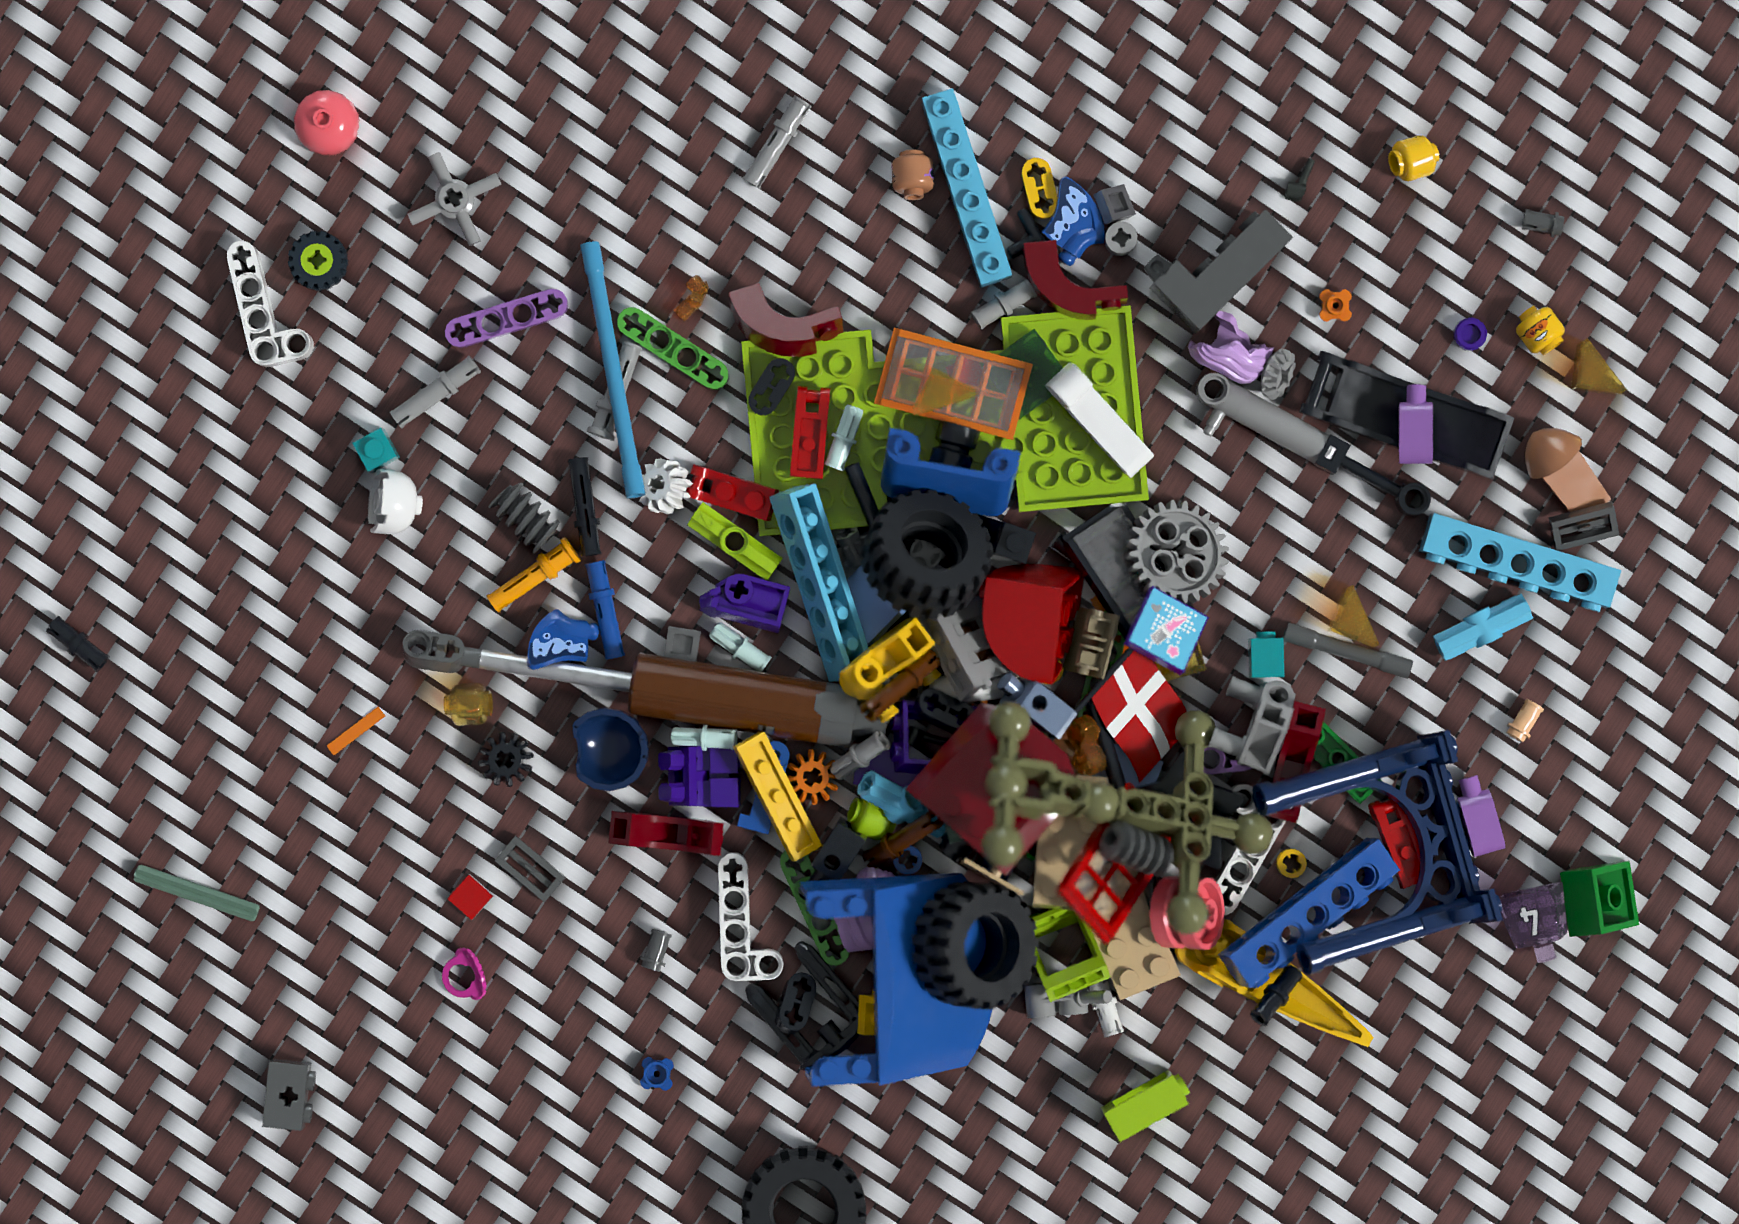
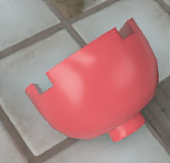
M332 90L316 91L306 96L298 105L294 116V128L300 142L311 152L321 155H337L347 150L356 140L359 129V114L354 104L343 94Z

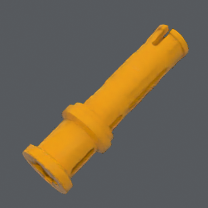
M565 537L560 539L561 543L546 554L541 552L536 558L537 562L492 593L486 595L498 613L545 579H555L558 577V572L568 565L581 561Z

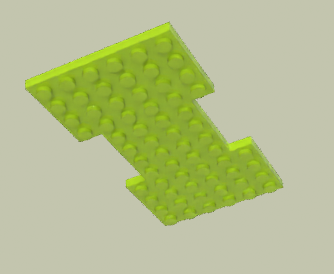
M1131 305L1121 306V309L1103 311L1102 308H1096L1097 315L1095 320L1076 319L1059 312L1000 318L1003 350L986 352L1031 363L1033 367L1014 439L1010 440L980 432L976 449L969 451V455L973 459L970 469L982 471V466L985 464L987 456L996 449L1020 451L1015 477L1019 512L1149 500L1146 465L1130 479L1045 387L1068 363L1074 364L1091 381L1092 387L1143 442ZM871 330L843 332L831 340L816 341L817 354L801 357L776 355L759 348L751 341H742L754 482L778 489L779 492L795 486L816 483L831 530L868 527L845 470L841 471L824 464L823 479L790 477L798 385L808 386L807 390L820 391L821 387L830 388L824 462L834 440L832 433L837 431L845 406L852 405L863 410V416L854 438L857 442L852 444L844 468L856 462L860 463L879 511L887 503V495L881 488V475L890 428L913 433L920 443L918 460L929 462L932 448L939 446V442L935 437L940 421L874 403L885 361L874 362ZM935 356L931 375L950 379L945 367L955 363L957 356ZM927 357L905 359L903 367L923 372ZM777 358L786 359L795 369V377L791 386L772 414L767 416L755 414L751 410L748 401L751 391L771 361ZM979 362L983 370L985 363ZM782 364L780 368L775 366L772 368L771 371L775 374L771 385L776 387L780 379L787 380L789 378V375L786 373L787 366ZM992 365L986 389L1006 394L1012 370ZM901 373L895 397L915 402L921 378ZM929 381L923 405L943 410L949 386ZM767 388L764 395L760 396L757 394L754 397L758 402L757 409L761 410L764 406L771 407L772 403L769 401V396L773 391L772 389ZM955 391L950 412L970 417L977 393L970 392L959 397ZM984 395L978 419L998 424L1004 400ZM806 403L805 412L818 413L819 404ZM774 511L771 521L758 519L760 537L781 535Z

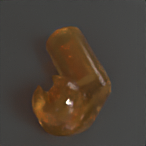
M694 275L688 280L686 288L692 293L673 310L684 322L702 306L709 290L707 281H703L699 275Z

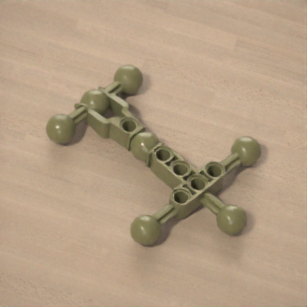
M1016 702L1002 703L996 706L991 713L989 720L990 731L999 740L998 756L991 758L994 767L988 772L985 786L988 795L992 798L988 805L995 808L994 827L984 834L981 843L983 855L991 864L998 867L1009 866L1016 863L1021 857L1024 843L1022 836L1014 828V814L1033 820H1038L1045 814L1060 816L1073 814L1075 818H1079L1083 814L1087 820L1093 823L1108 822V824H1111L1115 821L1123 820L1157 835L1170 837L1174 850L1172 863L1179 869V892L1170 901L1166 914L1171 927L1184 935L1201 931L1209 916L1207 904L1198 896L1199 865L1210 853L1211 835L1232 839L1237 848L1247 854L1260 853L1266 850L1271 843L1273 837L1272 825L1266 817L1258 813H1247L1240 816L1237 820L1212 815L1213 785L1211 779L1203 773L1204 749L1208 747L1211 741L1215 722L1209 714L1201 710H1191L1183 713L1177 720L1174 729L1177 741L1185 748L1184 778L1174 788L1173 796L1138 789L1125 791L1126 789L1123 787L1116 791L1112 785L1105 782H1094L1091 784L1089 780L1083 781L1075 776L1057 772L1056 766L1051 762L1025 758L1018 760L1019 741L1027 736L1031 726L1030 714L1024 706ZM1027 779L1038 782L1042 800L1023 798L1028 785ZM1189 787H1191L1192 789H1194L1195 792H1196V794H1194L1193 792H1191V790H1190ZM1065 792L1072 797V800L1066 797ZM1127 805L1133 809L1134 813L1127 808ZM1157 811L1161 812L1165 819L1161 818ZM1188 817L1194 821L1195 825L1189 821ZM1187 848L1193 852L1194 856L1187 851Z

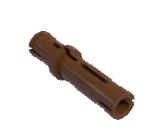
M927 650L912 664L901 669L899 675L869 700L861 704L860 710L862 714L868 709H873L864 717L871 722L876 721L880 715L911 689L920 687L923 684V679L941 665L939 657L933 662L930 661L928 663L937 654L932 650Z
M928 810L924 815L894 834L888 833L883 836L880 843L863 852V860L865 862L875 857L867 866L876 869L887 860L900 857L905 849L928 834L940 829L944 822L939 818L932 822L931 819L936 815Z

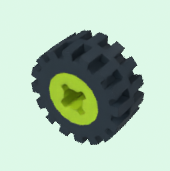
M310 231V233L299 236L300 238L294 241L292 249L289 250L288 266L293 277L304 287L317 291L328 290L332 286L339 284L342 277H345L349 261L343 244L335 236L323 231Z

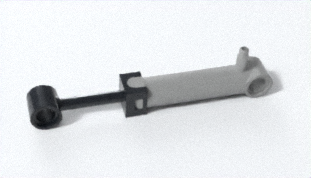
M1209 373L1197 383L1196 396L1203 405L1213 408L1203 430L1204 434L1211 437L1226 415L1312 462V465L1331 475L1336 474L1338 468L1341 467L1395 497V505L1404 515H1419L1430 506L1431 494L1423 484L1403 483L1399 485L1346 456L1351 446L1350 444L1331 434H1326L1233 383L1222 374ZM1215 381L1220 384L1222 392L1219 398L1212 399L1205 394L1204 387L1207 382ZM1410 490L1416 491L1421 497V503L1415 509L1410 508L1405 503V495Z

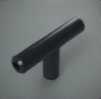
M1026 207L1019 210L1017 216L1028 236L1007 247V252L1012 259L1023 254L1024 243L1046 241L1029 209Z

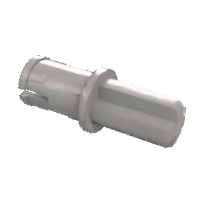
M876 731L859 745L853 744L849 752L832 763L831 773L838 780H842L860 767L866 768L869 766L870 760L889 749L890 744L887 737L882 732Z

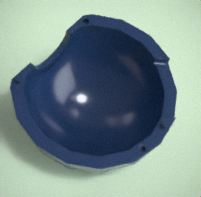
M601 708L585 713L573 723V738L576 739L578 747L576 773L580 781L594 789L614 791L626 788L639 778L647 764L649 749L647 735L634 717L623 710Z

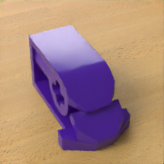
M734 574L717 583L714 589L700 596V611L709 617H719L779 634L791 587L745 574ZM737 587L743 588V594L740 599L734 598V591L737 590Z

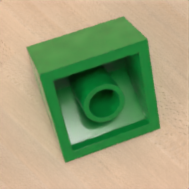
M1630 861L1582 867L1560 872L1561 891L1564 897L1565 918L1569 937L1600 935L1639 925Z

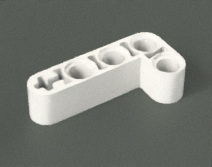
M234 242L228 248L227 261L251 359L263 367H273L309 357L314 349V342L308 333L300 329H289L281 332L277 330L258 250L249 242ZM241 249L251 253V256L246 258L248 269L251 271L256 270L255 273H244L239 276V272H245L243 263L236 260V257L241 255ZM249 280H256L259 284L257 294L252 297H246L243 293L244 284ZM258 311L264 312L266 315L265 325L259 329H254L250 323L251 316ZM295 336H303L306 341L305 348L299 353H293L289 347L291 339ZM264 343H270L274 348L273 356L268 360H261L258 356V349Z
M1068 363L1045 387L1111 460L1131 479L1154 457V454L1097 393L1085 374L1074 364Z
M1236 784L1230 789L1236 792L1246 789L1251 795L1250 804L1236 810L1241 815L1258 813L1253 802L1252 786ZM1278 819L1275 823L1271 824L1273 837L1266 850L1257 854H1247L1240 851L1236 845L1232 849L1215 879L1222 895L1228 887L1222 884L1224 878L1230 884L1239 887L1237 892L1230 889L1227 894V898L1231 901L1228 906L1224 905V915L1232 913L1237 908L1284 826L1285 820ZM1237 862H1242L1247 867V874L1241 880H1234L1230 875L1231 867Z
M727 853L722 857L718 866L722 972L725 977L733 981L775 979L783 970L784 962L781 954L774 949H751L747 860L739 853ZM731 858L736 859L737 864H742V870L737 871L736 882L743 880L744 887L740 885L724 887V881H731L730 871L724 870V865L729 864ZM731 891L741 893L744 900L743 905L737 909L729 908L725 903L727 893ZM729 925H741L745 932L743 939L737 942L728 939L726 929ZM770 955L777 959L778 968L772 973L762 971L759 963L764 956ZM737 956L745 961L746 968L742 973L733 974L728 970L727 962L731 957Z

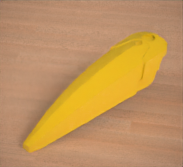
M1224 919L1219 940L1209 950L1187 947L1174 949L1178 960L1192 971L1221 987L1226 986L1258 1003L1264 996V989L1267 985L1273 984L1284 969V967L1281 969L1277 967L1268 974L1269 980L1258 988L1239 986L1218 954L1245 934L1246 931L1227 919ZM1263 946L1257 951L1259 962H1262L1266 956ZM1302 973V979L1288 995V1002L1285 1006L1279 1007L1277 1012L1326 1033L1369 1047L1374 1038L1371 1033L1328 993Z

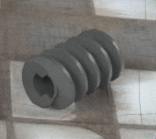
M521 482L514 486L510 485L488 507L491 509L500 505L496 516L501 518L509 515L505 525L511 527L518 524L514 534L518 537L527 533L523 543L528 546L536 542L533 553H536L556 533L560 522L558 520L551 523L547 522L551 513L549 510L541 514L538 513L542 504L540 501L529 504L532 496L531 492L523 495L519 494L523 487Z
M1123 820L1111 823L1104 830L1099 842L1101 857L1107 860L1111 859V861L1117 864L1121 863L1125 867H1130L1146 875L1153 873L1155 876H1161L1167 871L1173 860L1174 850L1169 839Z

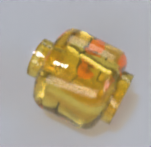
M482 683L455 684L451 688L450 695L444 696L445 715H451L452 721L458 726L484 724L487 717L493 714L492 692L490 690L487 691Z

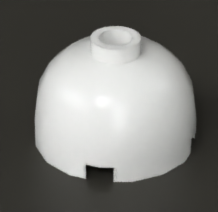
M377 469L373 479H379L377 488L371 487L369 495L368 522L369 524H375L370 531L371 533L397 534L405 531L412 524L414 516L421 514L422 496L417 495L416 486L407 475L393 470Z

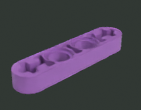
M544 290L455 318L446 325L445 337L450 344L458 348L478 344L558 319L567 312L568 300L560 290ZM550 295H554L556 299H562L563 304L558 306V312L553 313L550 308L540 310L544 317L537 319V309L532 300L539 299L538 304L543 305L549 302L548 297ZM520 304L529 306L532 312L531 318L525 323L517 322L513 317L515 307ZM488 314H495L500 319V327L495 332H486L482 327L483 318ZM476 318V326L482 335L481 337L475 338V332L473 331L465 334L463 342H460L457 337L452 338L451 333L456 331L455 325L460 324L463 328H469L473 326L470 320Z

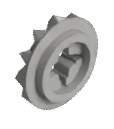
M1279 349L1266 362L1261 375V390L1264 397L1275 400L1284 394L1285 388L1289 387V382L1294 377L1292 375L1293 370L1296 367L1294 362L1295 355L1289 350Z

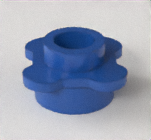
M646 1057L642 1061L644 1077L640 1080L641 1086L644 1089L660 1087L664 1091L669 1090L673 1084L670 1079V1073L674 1067L672 1060L665 1058L660 1061ZM655 1071L660 1072L659 1077L654 1076Z

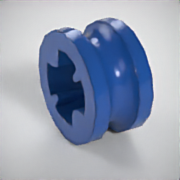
M911 845L904 851L910 850L912 856H917V863H912L913 868L906 869L904 864H899L898 858L893 859L895 868L903 874H913L922 865L921 852Z

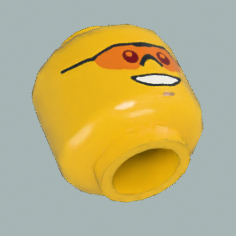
M1534 305L1519 316L1522 322L1517 326L1516 333L1531 353L1541 352L1542 355H1545L1564 341L1561 336L1564 334L1565 328L1551 308L1543 307L1537 310Z

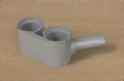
M1042 983L1024 985L1027 1018L1055 1016L1056 1013H1059V1015L1088 1013L1089 1004H1105L1112 1001V993L1108 990L1089 991L1087 988H1084L1050 1002Z

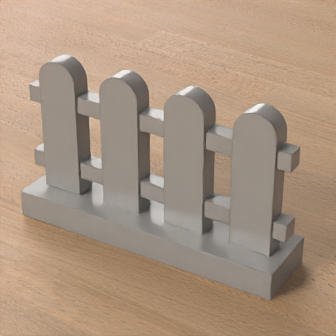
M980 596L974 597L966 608L956 611L954 615L949 617H942L940 614L937 619H926L925 615H920L917 618L935 642L931 649L937 654L936 658L939 657L941 667L960 702L970 699L980 688L982 690L990 688L993 685L991 681L1001 678L1007 673H1011L1016 678L1019 676L1009 670L996 655L981 662L976 655L977 652L991 648L984 632L982 618L984 599L980 598ZM976 620L980 629L965 634L960 625Z

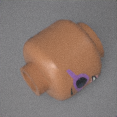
M902 151L899 153V157L895 158L892 162V187L895 192L904 195L906 200H920L924 197L925 193L933 189L934 164L932 159L926 156L923 151Z

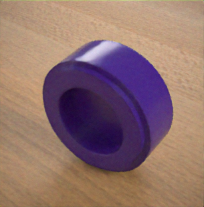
M1466 318L1455 326L1453 338L1459 348L1473 351L1485 343L1487 330L1480 320Z

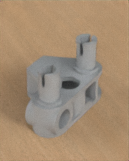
M1232 676L1226 696L1253 705L1252 708L1255 709L1247 734L1241 738L1215 727L1208 747L1236 756L1235 760H1238L1237 764H1244L1268 775L1287 732L1294 710L1292 706L1296 693L1283 681L1265 682L1264 685L1261 684L1259 687Z

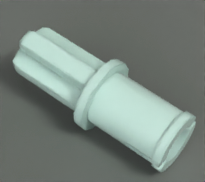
M852 405L845 406L837 431L832 433L834 440L824 462L825 465L844 471L852 444L857 442L854 438L863 416L862 409Z
M718 622L710 632L709 637L732 653L733 659L739 658L755 671L762 672L772 658L748 642L749 638L747 636L744 639L722 622Z
M703 725L702 729L674 727L671 732V742L673 745L701 746L702 751H706L707 748L734 750L733 746L737 745V729L708 728V725Z

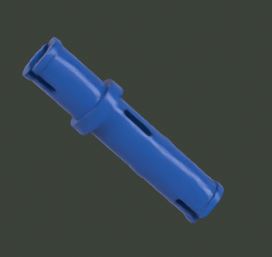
M602 560L585 564L592 592L589 593L590 600L593 599L605 660L626 655L612 595H615L614 588L610 589L605 566L606 562Z

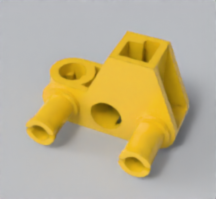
M916 617L907 618L890 629L839 672L840 686L847 695L856 697L858 700L862 699V701L869 700L884 686L883 682L904 667L912 664L935 645V642ZM935 669L923 679V685L925 687L942 674ZM893 704L879 716L882 723L886 722L898 713L899 709Z

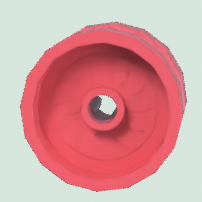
M1166 876L1159 880L1150 902L1151 930L1156 942L1165 948L1183 949L1187 947L1209 950L1215 946L1222 933L1225 914L1224 899L1217 882L1212 878L1199 877L1198 896L1207 904L1209 916L1201 931L1183 935L1171 927L1166 914L1170 901L1178 895L1179 877Z

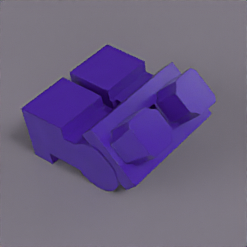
M701 746L668 747V751L658 754V766L661 770H668V783H661L659 786V799L661 801L669 802L671 806L741 807V777H730V773L741 772L740 760L735 750L707 748L706 751H702Z

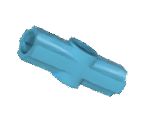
M1521 593L1491 608L1488 606L1463 618L1462 622L1432 637L1443 660L1447 661L1475 646L1479 648L1503 636L1502 633L1533 619L1527 601Z
M873 771L867 772L858 784L857 794L864 800L883 809L887 819L894 824H901L904 821L910 824L928 811L905 790L909 785L903 788ZM935 816L934 818L931 819V821L933 822V821L937 820L938 817ZM943 823L940 829L935 830L930 835L936 838L942 836L946 830L945 824Z

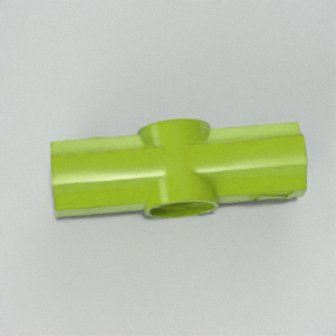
M702 502L687 526L764 580L768 581L783 559L704 502ZM733 532L740 533L744 538V545L738 551L729 550L726 546V538Z

